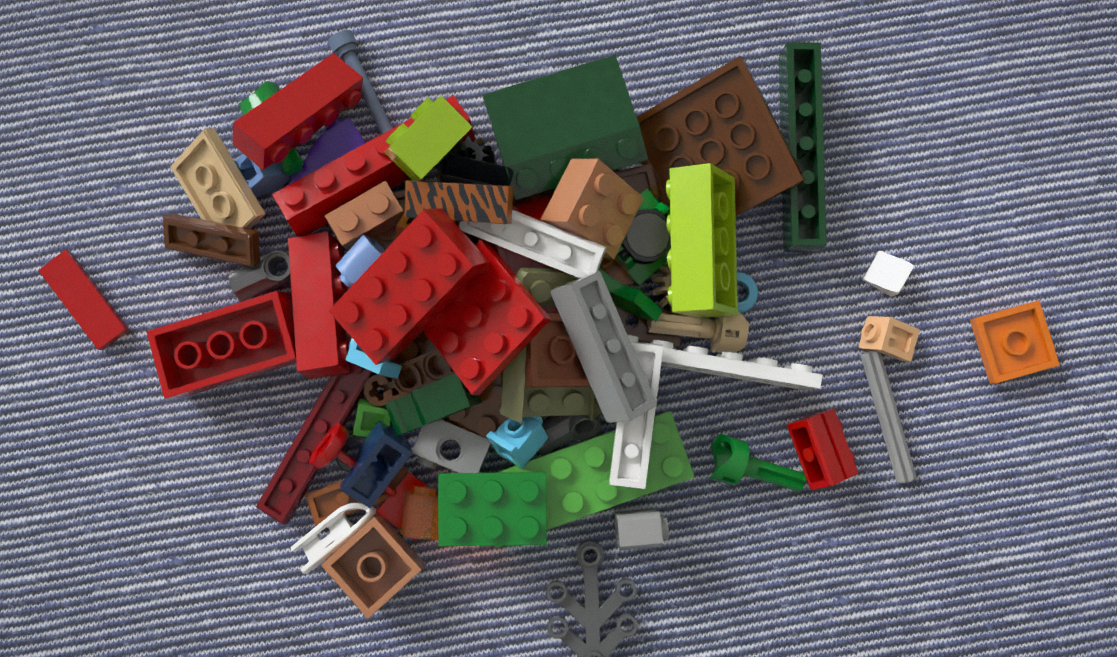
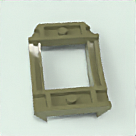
M520 268L516 274V277L541 307H556L550 291L580 279L555 268ZM526 346L502 371V398L499 412L501 415L519 423H522L523 417L588 415L591 421H593L602 413L591 387L525 388Z

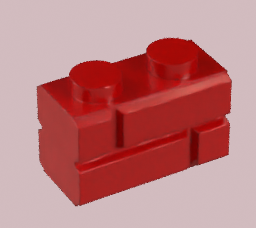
M834 408L816 412L786 424L810 490L830 487L859 474L855 465L854 454L849 449L842 430V422L837 417Z

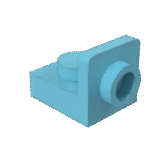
M351 339L346 361L379 375L398 378L402 368L401 365L390 360L375 365L359 345Z

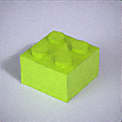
M441 95L434 102L427 97L410 115L414 122L409 127L402 123L385 141L390 147L384 153L413 181L421 180L472 128Z

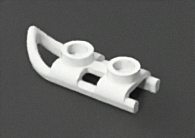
M362 503L346 504L334 511L290 548L293 552L303 548L309 560L301 568L302 573L307 575L327 560L331 554L343 546L374 517L376 509L374 507L368 508ZM350 510H365L367 513L355 525L348 521L344 514ZM326 527L329 528L330 534L321 539L319 533Z

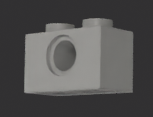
M441 419L422 426L412 451L413 454L419 456L418 463L435 470L439 464L451 469L450 473H480L491 448V443L484 437ZM448 440H455L461 447L460 455L455 460H450L443 454V446Z

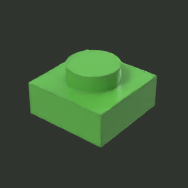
M359 399L352 435L367 437L379 420L390 427L391 419L386 406H375L366 399Z

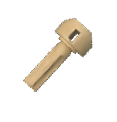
M739 311L738 316L712 317L711 319L662 313L657 322L647 320V332L709 338L710 348L715 353H735L745 348L747 343L749 322Z

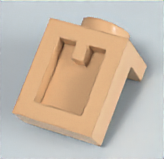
M868 316L862 329L859 348L878 351L900 361L911 362L920 329L891 317Z

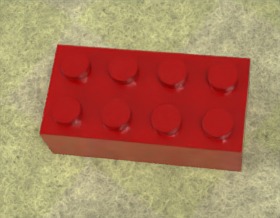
M442 208L423 209L330 308L329 312L372 362L378 365L395 359L490 262Z
M275 291L146 331L164 399L184 398L296 364L292 295L285 292Z

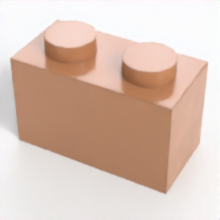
M384 181L326 214L325 217L341 245L349 251L362 235L375 238L396 226L405 211L388 183Z

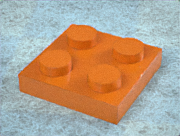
M1040 300L970 319L990 384L1000 383L1060 366Z

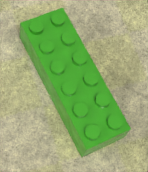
M671 411L663 412L654 417L645 489L609 485L615 430L531 459L523 469L514 465L497 471L546 472L547 530L695 477Z

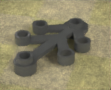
M586 540L578 546L576 551L577 561L584 567L585 608L567 591V587L562 581H552L546 589L548 599L553 603H559L586 629V643L568 628V622L563 616L556 615L550 618L547 630L551 637L561 639L577 654V657H590L593 655L610 657V653L626 636H632L637 632L638 622L630 613L620 615L617 619V626L601 642L600 627L624 601H630L636 596L637 588L631 579H620L616 584L615 591L599 607L598 566L603 562L604 551L598 542ZM588 549H593L597 553L596 559L592 562L584 559V553ZM628 583L633 588L632 592L626 596L622 595L619 591L622 584ZM558 585L563 588L564 592L561 597L555 598L550 594L553 586ZM624 619H631L634 622L631 630L625 631L621 628V623ZM561 621L565 628L562 632L555 633L551 629L552 623Z

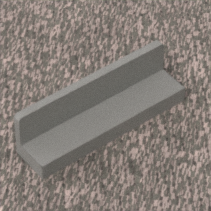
M593 272L570 284L552 289L550 291L605 420L608 423L629 422L657 406L601 272Z

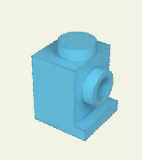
M540 416L523 417L522 423L509 418L504 420L494 433L490 431L486 435L497 454L521 469L525 467L549 438L542 427L543 420Z

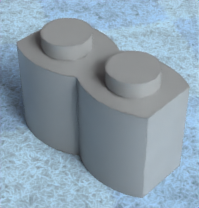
M656 509L614 512L616 543L619 551L663 547V540L669 539L667 517L664 518Z

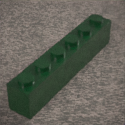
M821 42L786 43L779 55L780 130L806 181L782 193L783 251L818 252L827 246Z

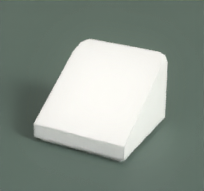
M878 251L862 280L892 297L901 291L914 265L895 256Z

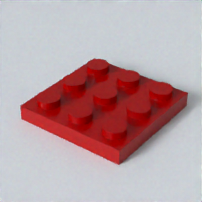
M480 240L475 246L490 263L423 329L424 333L472 395H480L551 320L549 315L492 246L483 240Z

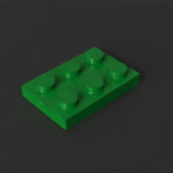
M546 472L438 474V546L547 545Z

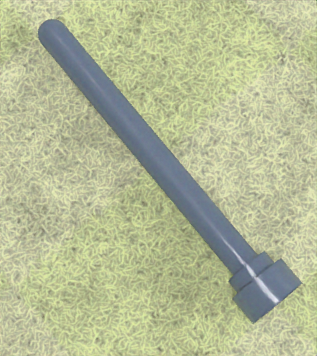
M343 30L334 34L328 39L332 52L342 60L344 59L345 63L363 77L362 97L380 133L387 132L393 127L356 55L358 43L352 31Z

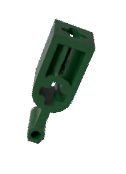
M456 373L416 389L407 395L385 403L396 435L400 436L483 402L480 395H472Z

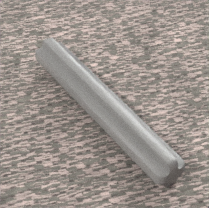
M878 351L863 353L861 360L896 481L898 483L911 482L917 476L882 355Z

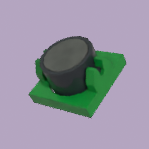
M648 189L640 193L644 199L615 256V260L637 286L667 262V254L671 250V236L667 231L666 224L667 217L670 215V208L662 202L659 203Z

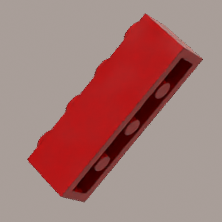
M331 54L233 122L232 144L262 170L273 163H280L290 150L298 144L303 145L307 143L317 130L323 126H330L339 114L347 108L353 109L362 98L363 77L336 54Z
M329 232L288 238L297 372L308 379L349 373V362L345 359L349 351L350 342L347 340L346 330L329 312L330 308L347 291V286L339 278L341 272L336 267V264L345 255L343 246Z

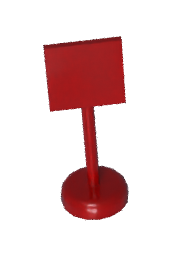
M340 423L334 425L314 449L309 463L318 469H322L337 457L352 468L355 459L341 450L348 439L347 428ZM408 471L395 488L390 485L386 487L384 492L388 496L376 510V513L417 541L438 515V492Z

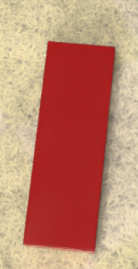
M64 250L38 270L98 350L103 351L130 330L70 251Z

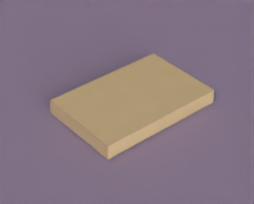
M214 128L204 129L170 166L202 220L251 229L266 214Z

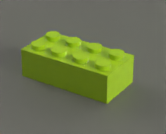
M711 163L669 168L670 179L666 183V194L670 200V215L667 217L666 224L667 231L671 236V250L667 254V263L671 271L672 285L668 289V301L672 306V312L696 318L738 316L735 177Z

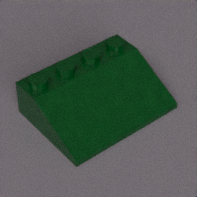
M616 55L482 94L503 166L509 167L514 171L511 186H513V197L515 200L557 188L571 159H599L612 171L648 160L640 125ZM505 167L506 172H507V175H508V179H509V182H510L509 172H508L507 168Z

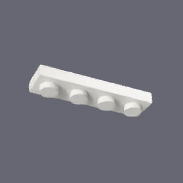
M512 210V224L460 221L459 228L463 232L578 278L598 271L607 248Z
M630 341L655 401H657L663 345ZM656 406L629 422H616L609 485L645 489Z

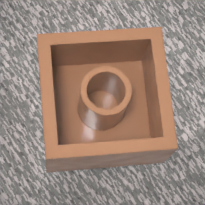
M571 159L540 220L607 247L603 258L615 259L644 197L601 160Z
M377 515L321 566L369 619L415 577L426 564L392 525L380 515Z

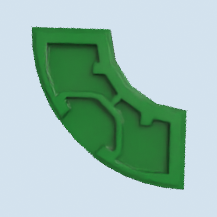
M600 268L598 269L602 274L614 305L638 317L657 322L662 311L641 290L624 285Z

